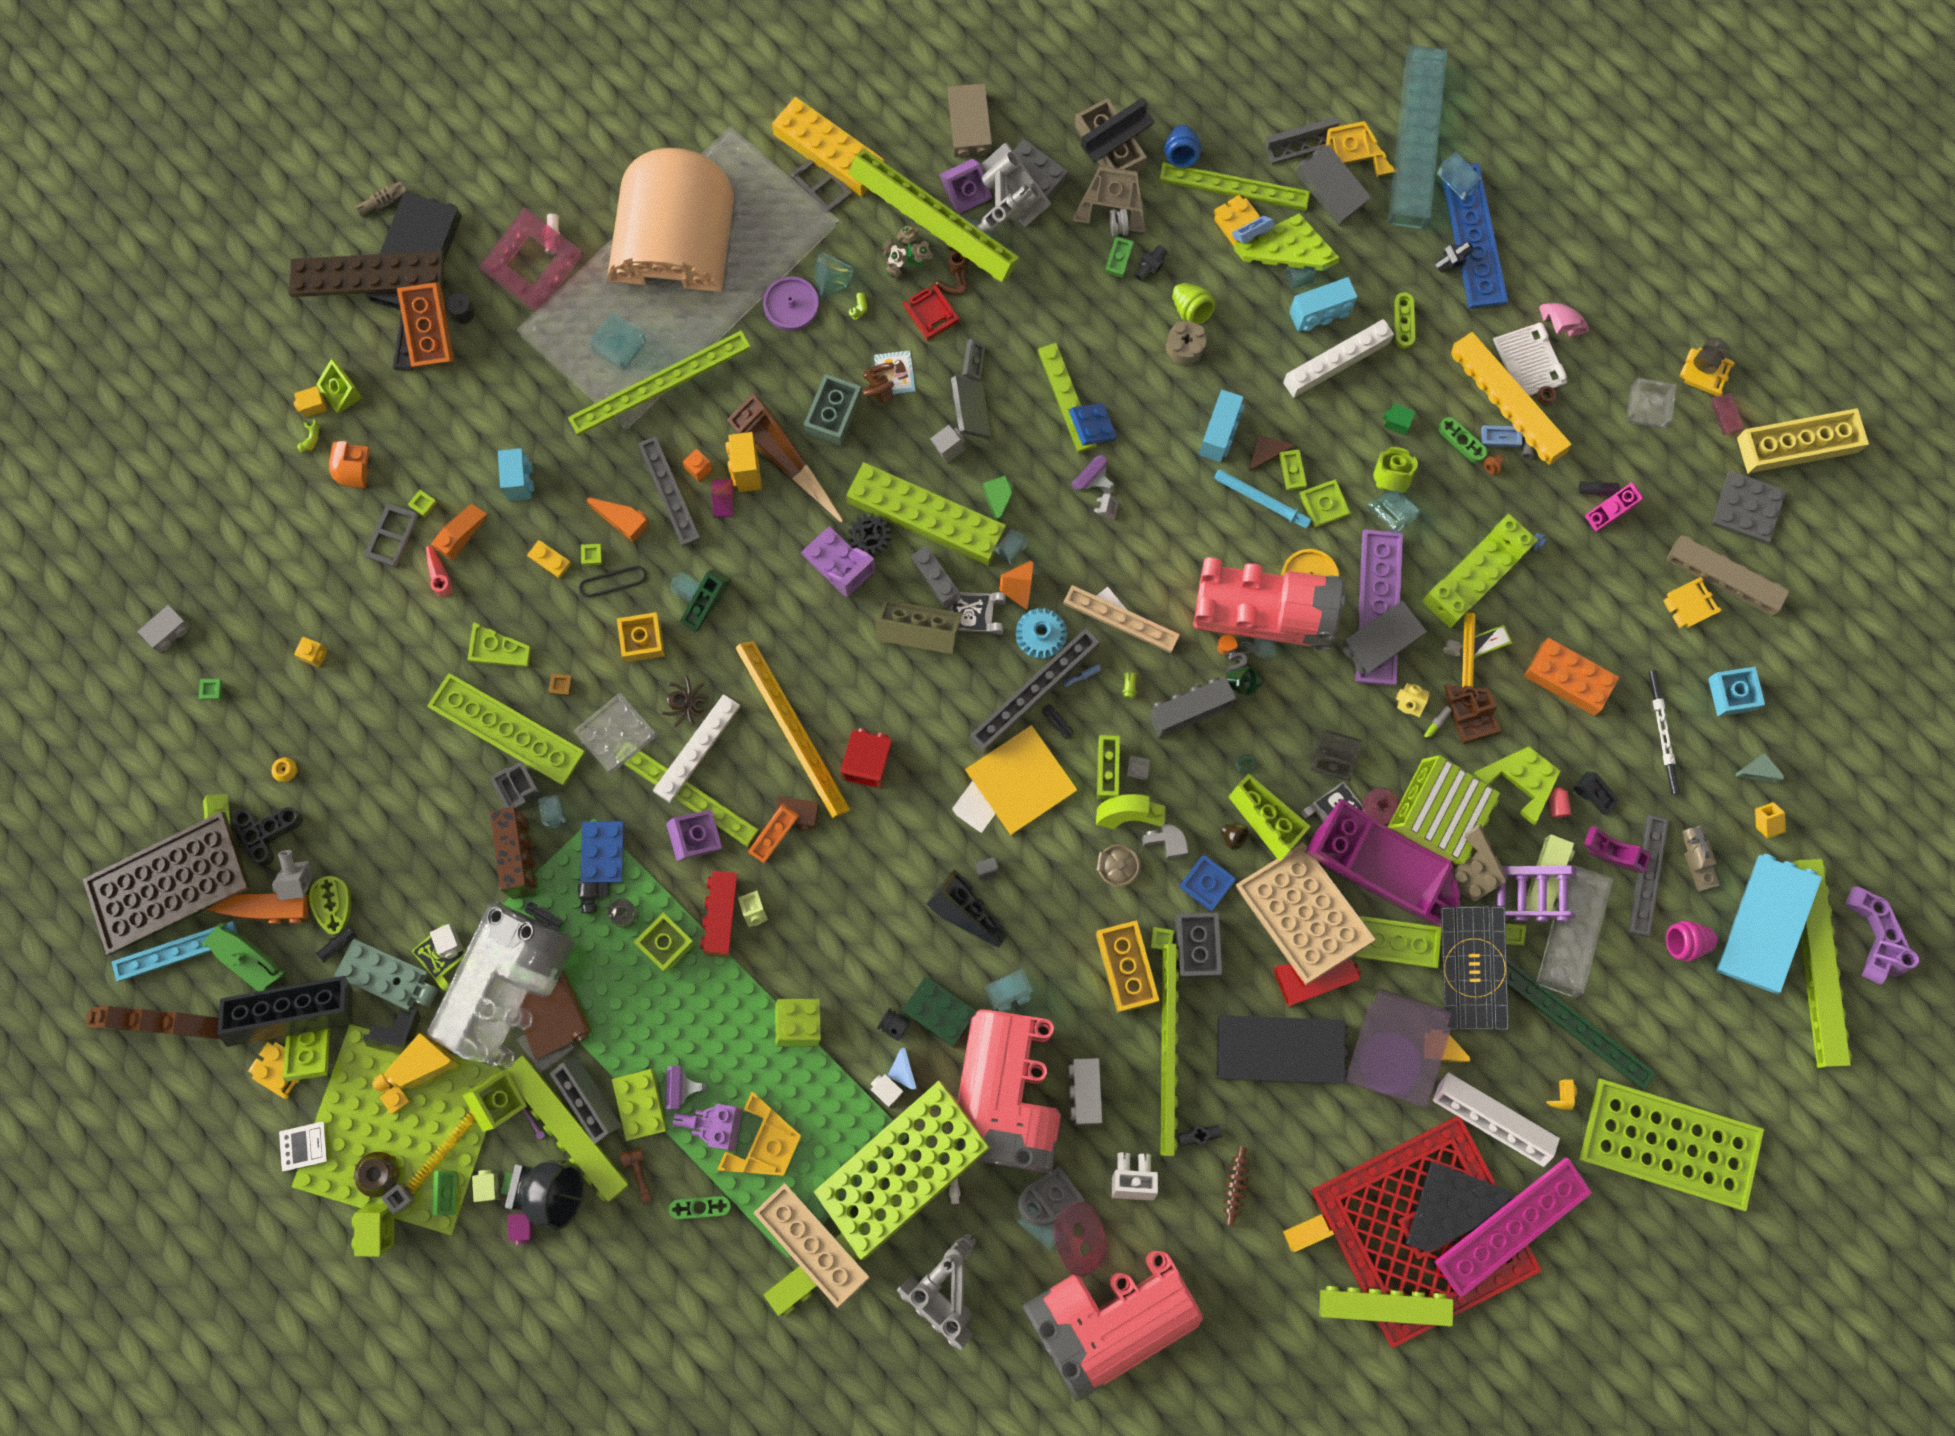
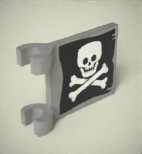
M960 592L961 599L951 605L952 612L962 613L959 631L987 632L1003 635V624L992 623L994 603L1006 604L1005 594L1002 592L992 594Z
M1343 781L1305 808L1300 814L1304 819H1307L1313 813H1316L1324 822L1340 799H1344L1366 814L1368 812Z

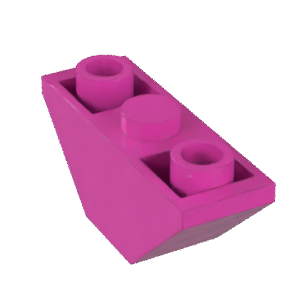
M1631 482L1587 513L1585 517L1596 532L1630 512L1644 497L1634 482Z

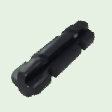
M1050 704L1046 705L1042 709V713L1049 717L1048 720L1058 731H1061V735L1065 739L1071 737L1074 733L1072 728L1067 726L1065 720L1057 712H1054L1055 709Z
M533 902L527 904L524 910L527 914L531 916L533 914L534 918L546 925L550 924L557 931L562 927L563 920L560 918H554L553 914L541 907L537 908L538 905Z

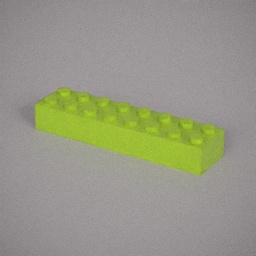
M864 462L846 495L847 504L870 514L873 513L874 516H881L883 520L987 566L990 565L1005 534L1006 525Z

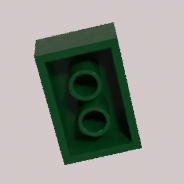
M925 976L903 1008L902 1013L954 1048L977 1011Z

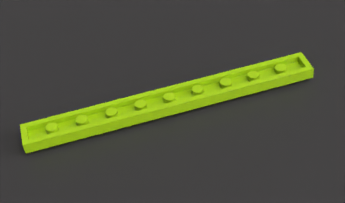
M739 331L571 415L568 419L577 436H580L750 350L751 347L743 332Z
M1164 944L1162 948L1160 1155L1174 1156V1151L1177 1150V1140L1174 1139V1134L1177 1129L1175 1109L1178 1105V1099L1175 1096V1087L1178 1085V1077L1175 1075V1066L1178 1064V1055L1175 1053V1045L1178 1044V1033L1175 1032V1026L1178 1023L1176 1003L1178 1002L1179 994L1176 990V982L1179 979V972L1176 970V961L1179 959V950L1176 949V944Z

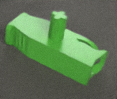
M225 922L218 924L202 943V946L205 948L209 947L218 960L258 992L268 990L273 983L287 973L285 970H282L276 974L275 972L279 968L269 956L244 936L227 929L228 924Z

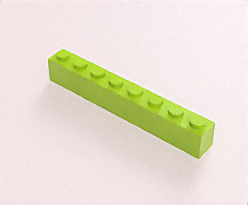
M522 1055L505 1069L524 1102L531 1106V1114L537 1120L541 1119L544 1122V1130L550 1136L554 1135L557 1138V1146L563 1152L567 1151L570 1154V1162L582 1169L585 1173L582 1175L589 1185H595L598 1189L596 1194L602 1201L612 1202L631 1186L597 1143L594 1144L584 1126L526 1056Z

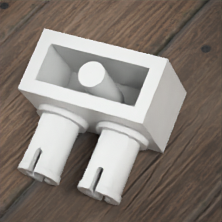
M1124 1152L1118 1153V1170H1115L1112 1176V1198L1154 1201L1158 1194V1172H1151V1155L1146 1154V1157H1144V1154H1139L1138 1171H1130V1153H1125V1155Z

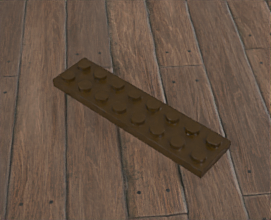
M442 251L291 259L289 295L291 297L397 292V288L430 283H439L441 289H443L444 253Z

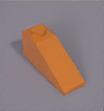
M593 498L586 500L590 508L632 542L649 526L646 520L647 516L640 510L635 511L632 507Z
M471 503L440 531L431 544L439 553L453 561L488 514Z

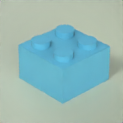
M522 448L498 451L500 488L508 501L532 499V492L535 491L534 482L530 477V474L533 473L532 462H529L528 455L524 454Z
M1756 667L1717 672L1708 678L1717 717L1757 711L1765 706Z

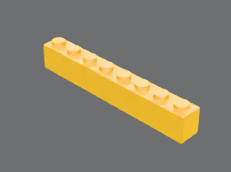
M1473 332L1454 343L1451 351L1453 359L1463 366L1465 373L1476 381L1478 388L1484 390L1489 400L1498 406L1502 415L1512 422L1514 429L1525 437L1527 444L1531 447L1533 446L1541 460L1546 461L1550 465L1568 453L1572 444Z

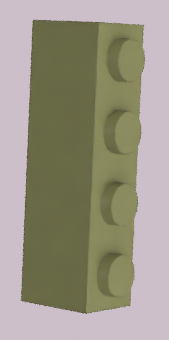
M885 599L876 620L875 640L882 641L883 643L899 644L905 647H916L922 650L938 651L943 654H953L962 613Z

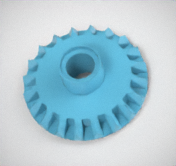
M1046 608L1029 610L1021 617L1016 627V640L1019 647L1027 655L1034 658L1043 659L1054 656L1063 648L1067 639L1065 622L1060 615ZM1043 628L1047 633L1039 635L1036 630Z

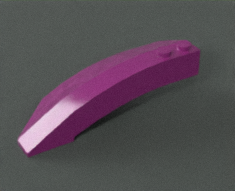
M1340 799L1313 835L1305 851L1306 854L1356 885L1438 927H1441V907L1461 906L1459 900L1461 896L1457 880H1454L1452 869L1454 868L1451 860H1447L1407 839L1344 799Z

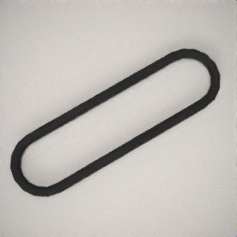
M632 566L587 578L579 584V592L584 597H593L634 586L645 580L646 572L640 566ZM632 569H640L643 573L642 579L634 583L593 594H584L582 592V585L591 580Z

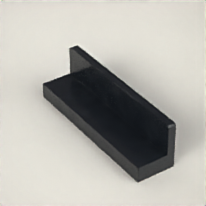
M1143 97L1082 136L1081 147L1094 163L1154 124V119L1146 111L1148 102Z

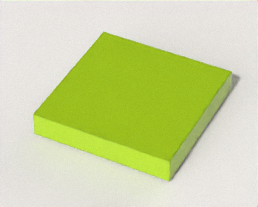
M1336 479L1299 493L1314 529L1351 515Z

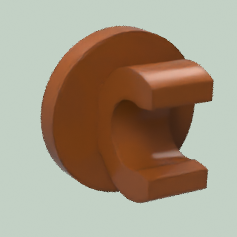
M1500 454L1496 458L1488 457L1484 460V468L1488 473L1497 475L1501 472V463L1505 459Z

